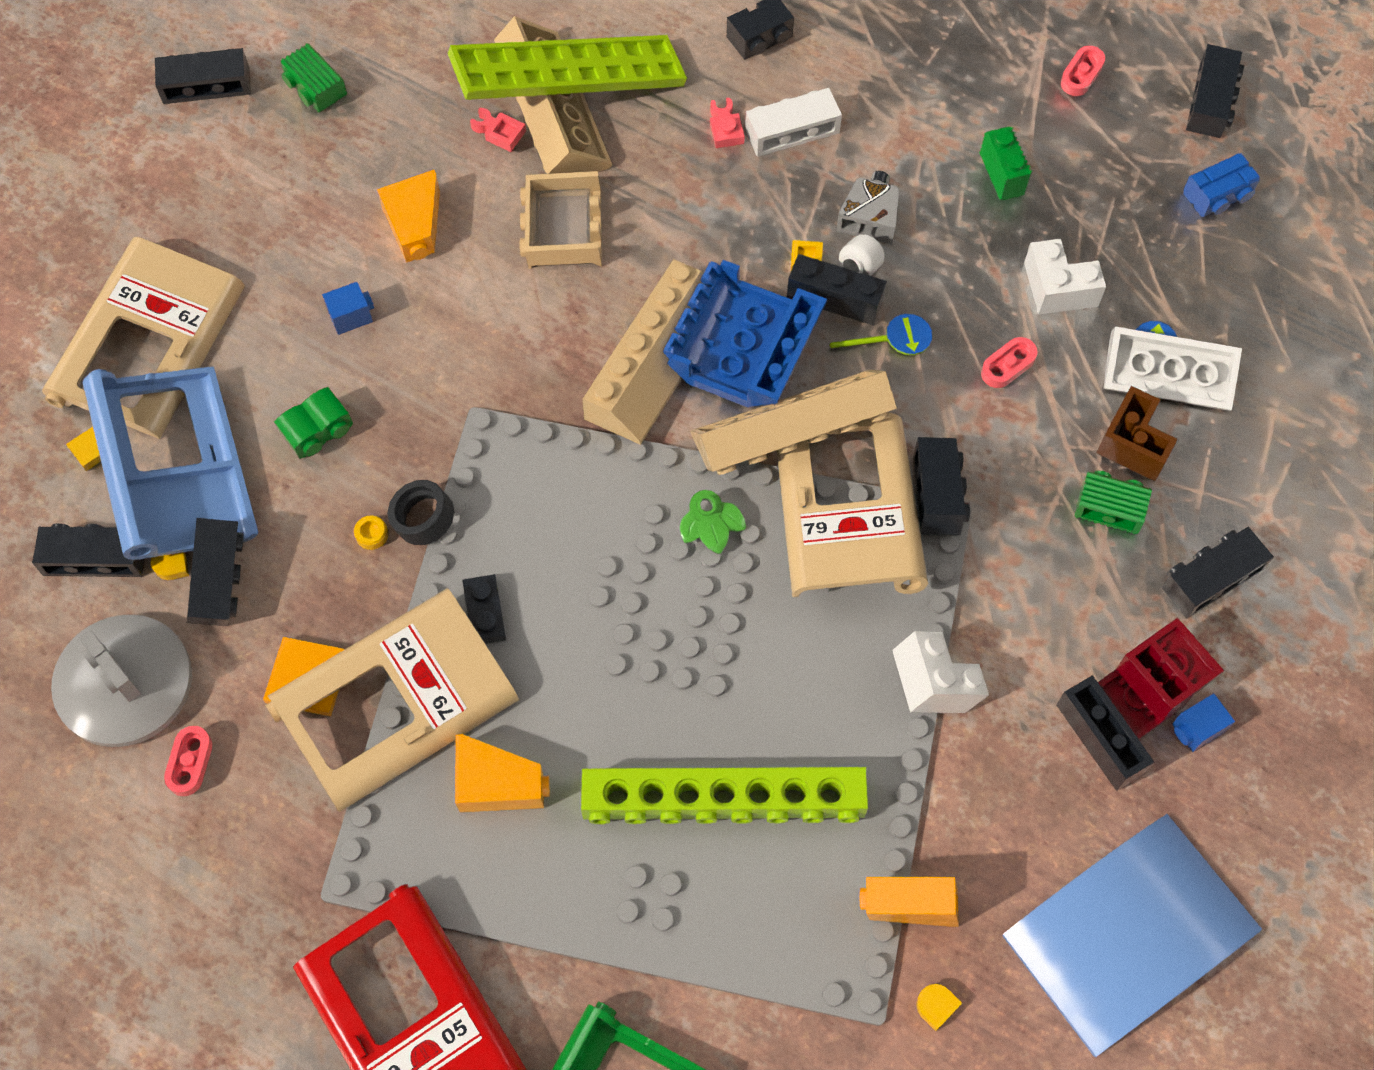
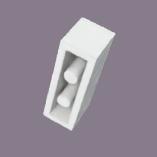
M829 88L819 91L815 90L791 99L786 98L777 103L758 106L746 111L745 131L756 156L759 157L839 134L842 114Z

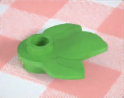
M701 490L692 496L689 503L690 511L680 522V534L684 543H690L700 538L708 549L717 554L724 550L728 542L729 531L738 532L746 528L745 519L741 511L732 503L722 502L720 497L710 490ZM704 500L709 501L712 509L704 511L700 503Z

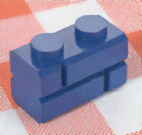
M1238 153L1189 176L1183 191L1185 197L1191 204H1194V208L1201 217H1205L1213 212L1215 215H1219L1226 211L1230 204L1237 201L1244 203L1251 199L1255 194L1260 176L1252 166H1249V162L1242 153Z

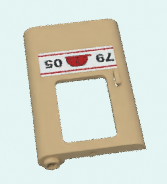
M140 237L132 238L44 385L42 392L46 396L45 400L57 408H63V406L70 407L74 404L89 410L85 391L79 388L78 385L118 319H125L173 340L155 373L200 368L245 287L244 283L228 272ZM174 390L143 394L134 408H127L121 405L126 426L160 439L183 399L184 392Z
M888 412L889 417L883 420L870 422L868 418L857 422L858 428L843 432L866 430L872 432L882 495L878 500L818 505L815 500L808 439L797 443L798 448L793 451L779 454L777 450L792 597H799L802 592L807 590L892 581L894 582L895 590L903 594L918 593L927 587L928 578L903 421L900 416ZM836 429L831 432H828L827 434L829 435L843 433H840L839 429ZM909 580L910 585L903 584V582Z
M446 588L268 695L271 702L265 706L276 723L283 720L335 807L341 812L455 741L456 735L466 734L519 701V698L451 591ZM375 667H383L414 714V721L336 770L330 769L300 722V714Z

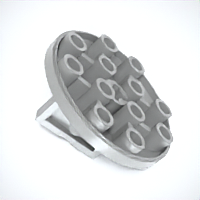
M118 615L100 620L77 634L59 656L54 668L51 685L54 707L64 724L77 736L90 743L106 747H123L143 742L164 730L182 710L191 688V661L185 646L178 636L166 625L155 619L140 615Z

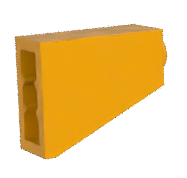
M435 170L377 189L382 209L406 263L423 259L427 255L435 253L440 189Z
M463 734L456 735L455 804L460 813L544 808V797H550L549 775L544 776L541 764Z
M866 877V887H860V910H866L869 920L959 927L955 877Z

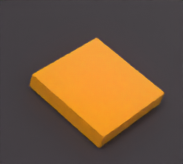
M283 637L263 701L266 704L270 703L271 700L268 695L345 649ZM339 690L305 711L331 717Z

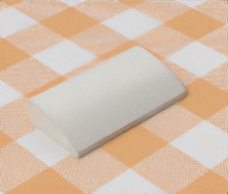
M1115 327L1110 335L1104 389L1127 393L1129 388L1133 386L1159 399L1231 411L1242 348Z

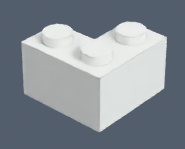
M1061 239L1030 243L1024 265L1038 315L1099 306L1106 289L1099 261L1068 265Z
M914 631L892 650L910 712L966 713L989 696L980 664L952 663L943 632Z

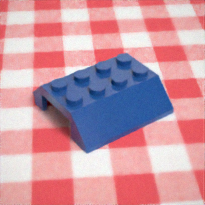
M722 260L720 265L711 261L700 279L702 283L697 285L687 304L690 308H685L674 329L677 333L671 334L663 350V353L669 358L667 364L689 385L742 406L752 407L777 404L826 305L827 299L799 288L793 299H789L739 280V265L726 260Z

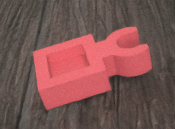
M726 98L725 108H718L715 100H711L710 113L712 117H710V128L715 148L744 144L745 136L739 113L732 114L733 102L730 98Z
M479 108L478 110L479 118L483 119V121L470 120L471 129L474 132L485 133L486 141L509 152L514 149L526 132V125L501 112L494 118L491 116L490 111L485 108Z

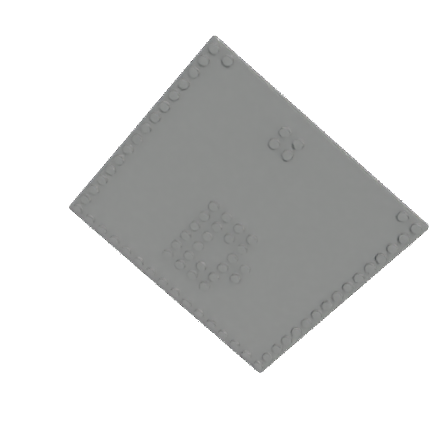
M478 407L471 408L465 421L444 493L453 502L455 511L453 523L446 534L437 541L427 545L407 612L448 588L468 617L462 579L496 575L506 640L485 645L511 683L519 701L464 735L541 764L544 776L549 775L550 797H544V808L460 813L455 804V740L347 807L321 891L322 900L334 905L371 912L390 899L389 894L399 886L408 884L409 887L417 886L442 929L875 1026L882 1025L886 1019L902 923L869 920L866 910H860V887H866V877H910L937 713L910 712L892 650L914 631L943 632L947 648H949L970 518L969 522H964L960 535L921 534L928 585L918 593H899L895 590L894 582L892 581L807 590L802 592L799 597H792L779 468L777 466L762 463L748 464L746 460L735 464L736 470L718 475L717 471L707 470L699 451L645 440L640 445L620 435ZM812 473L815 500L818 505L878 500L882 496L879 486ZM701 490L713 491L720 497L722 502L734 504L741 511L745 519V530L738 532L729 531L728 542L720 554L708 549L700 538L690 543H684L680 534V522L690 511V500L695 493ZM914 494V496H915V503H916V509H917V515H918V522H919L917 494ZM704 500L700 503L702 510L710 511L712 509L709 501ZM909 580L903 582V584L910 585ZM389 675L384 685L364 752L414 721V714ZM866 767L868 810L865 818H859V821L855 823H841L838 821V818H824V821L820 823H805L802 818H788V822L779 824L769 823L767 819H753L751 823L746 824L733 823L731 819H717V822L712 824H700L696 822V819H682V822L678 824H664L660 822V819H646V822L643 824L625 823V819H610V823L600 825L590 823L589 819L583 820L581 812L582 769ZM725 790L717 792L714 796L720 803H729L734 798L730 792ZM756 790L750 794V798L756 803H764L769 799L768 795L761 790ZM791 790L785 794L786 798L793 803H799L804 800L802 793L797 790ZM825 790L821 793V797L826 802L834 803L839 800L838 794L832 790ZM615 791L610 794L608 800L614 804H620L627 799V795L622 791ZM650 791L644 796V800L651 804L658 803L663 798L662 794L657 791ZM684 791L680 794L679 799L684 803L690 804L698 799V795L693 791Z

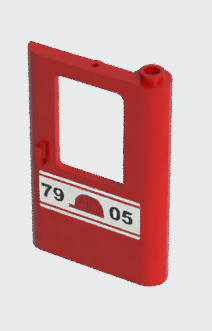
M404 884L394 889L389 894L390 899L301 958L293 966L350 1070H527L417 886L409 887L408 884ZM385 921H391L435 994L438 1006L435 1010L385 1044L378 1045L334 970L331 961L337 953Z

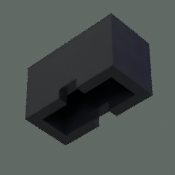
M762 0L756 3L757 9L749 12L745 8L727 17L726 37L744 60L754 55H759L766 49L784 43L793 37L794 16L781 0Z

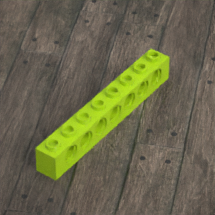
M866 767L582 769L581 812L583 820L589 819V822L592 824H608L610 819H625V823L643 824L646 822V819H660V822L664 824H678L682 822V819H696V822L700 824L716 823L717 819H731L733 823L737 824L751 823L753 819H767L769 823L779 824L788 822V818H802L805 823H820L824 821V818H838V821L841 823H855L859 821V818H865L868 810ZM725 790L730 792L734 798L729 803H720L714 796L717 792ZM756 790H761L768 795L769 799L764 803H756L750 798V794ZM797 790L802 793L804 800L799 803H793L786 798L785 794L788 791ZM825 790H832L838 794L839 800L834 803L826 802L821 797V793ZM615 791H622L627 795V799L620 804H614L608 800L610 794ZM650 791H657L662 794L663 798L658 803L651 804L644 800V796ZM684 791H693L698 795V799L693 803L687 804L682 802L679 796Z

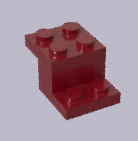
M1177 617L1125 654L1117 668L1098 681V683L1140 740L1183 709L1194 694L1218 678L1224 672V669Z

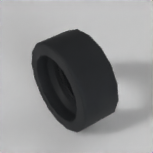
M415 480L405 484L394 494L389 502L387 515L389 524L406 542L413 545H427L437 541L447 533L453 523L455 511L453 502L437 483L429 480ZM425 499H435L437 501L434 513L426 522L415 527H407L405 524L407 514L414 505Z

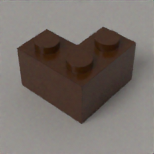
M1131 386L1096 453L1156 481L1178 440L1148 425L1161 399Z

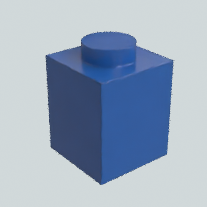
M358 282L322 294L338 335L373 322L369 311L374 309L372 299L368 291L362 293Z
M1213 693L1180 713L1172 725L1178 740L1183 745H1188L1190 750L1194 752L1224 734L1235 723V720Z

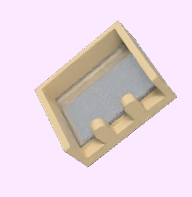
M598 171L526 175V186L520 188L521 205L525 206V213H520L521 231H525V238H520L519 244L521 257H526L528 268L531 269L532 266L580 263H593L602 267L601 187Z

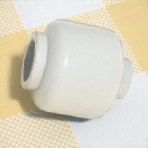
M860 234L842 248L839 253V262L843 268L871 276L881 267L885 255L881 244L874 237Z

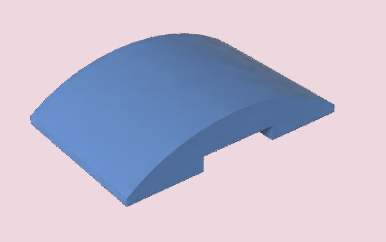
M1166 814L1092 865L1012 926L1002 936L1092 1055L1097 1057L1258 934L1262 928L1169 815Z

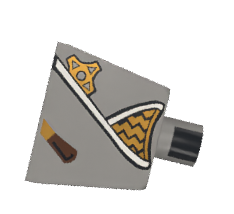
M873 172L871 180L865 178L856 179L839 211L837 232L853 236L860 234L869 235L878 242L892 245L897 220L899 188L888 184L890 176L886 172Z

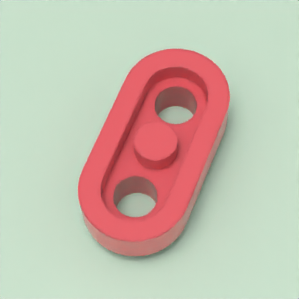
M1084 46L1077 51L1062 75L1061 87L1064 92L1072 96H1081L1089 90L1102 71L1105 62V54L1101 49L1095 46Z
M1024 337L1010 340L984 361L981 370L983 381L993 388H1002L1010 384L1033 366L1038 353L1036 345L1030 339ZM1015 355H1021L1024 359H1018ZM998 372L1001 376H995L992 373Z
M188 726L182 729L175 737L164 780L166 786L178 796L192 795L202 785L212 750V739L203 728ZM200 742V747L197 750L190 751L193 743ZM191 775L188 783L180 784L183 776Z

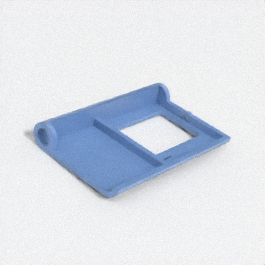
M214 366L154 374L148 373L116 378L113 373L106 370L98 369L90 372L84 378L83 387L125 558L137 560L193 551L197 518L238 521L237 532H244L243 542L249 541L258 535L256 521ZM174 390L184 392L202 462L193 465L139 471L135 464L120 399L126 396Z

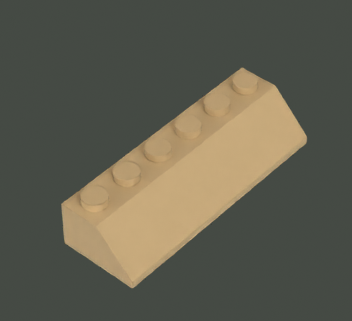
M515 16L494 39L495 43L561 40L557 31ZM583 93L516 97L525 117V123L534 140V146L538 150L543 163V169L547 174L600 172L612 166Z
M673 259L583 397L584 420L637 444H642L682 379L667 364L669 358L663 353V350L671 334L677 333L674 329L685 308H690L687 304L697 285L702 283L700 281L703 275L702 271Z
M866 370L781 399L777 404L764 405L690 430L707 470L717 471L718 475H722L736 470L735 464L748 460V464H754L766 460V454L778 450L779 454L793 451L798 448L797 443L809 439V443H815L827 439V433L839 429L840 433L854 430L859 427L857 422L868 418L870 422L883 420L889 417V411L897 409L886 371Z

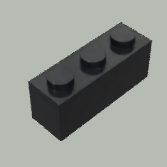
M1207 44L1199 64L1186 131L1221 138L1225 127H1231L1235 116V110L1231 109V105L1236 104L1240 92V87H1236V82H1240L1245 65L1240 64L1242 51Z
M243 48L155 58V86L163 104L251 95L249 64Z
M798 254L788 278L786 298L793 299L799 288L826 298L827 302L823 310L874 326L884 300L887 281Z
M917 438L913 464L921 534L960 535L964 522H969L970 505L964 502L967 480L966 477H961L964 457L963 452L958 451L956 438Z
M196 519L186 623L228 626L229 618L236 617L238 597H231L232 584L239 585L241 565L234 564L235 552H242L244 532H237L238 521Z
M56 523L52 524L51 527H38L32 564L43 576L142 577L145 558L131 560L124 557L117 527H103L97 524H86L84 527H70L66 524Z
M1249 526L1238 533L1235 530L1228 532L1218 541L1220 544L1212 549L1210 546L1202 548L1193 556V561L1187 565L1180 562L1167 572L1169 577L1162 589L1186 619L1264 571L1272 561L1274 556Z
M1092 675L1064 691L1056 706L1114 789L1118 791L1145 775L1155 763L1095 677Z

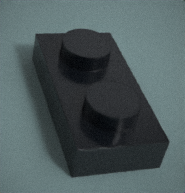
M496 575L462 579L468 618L483 642L488 644L505 641L506 635Z

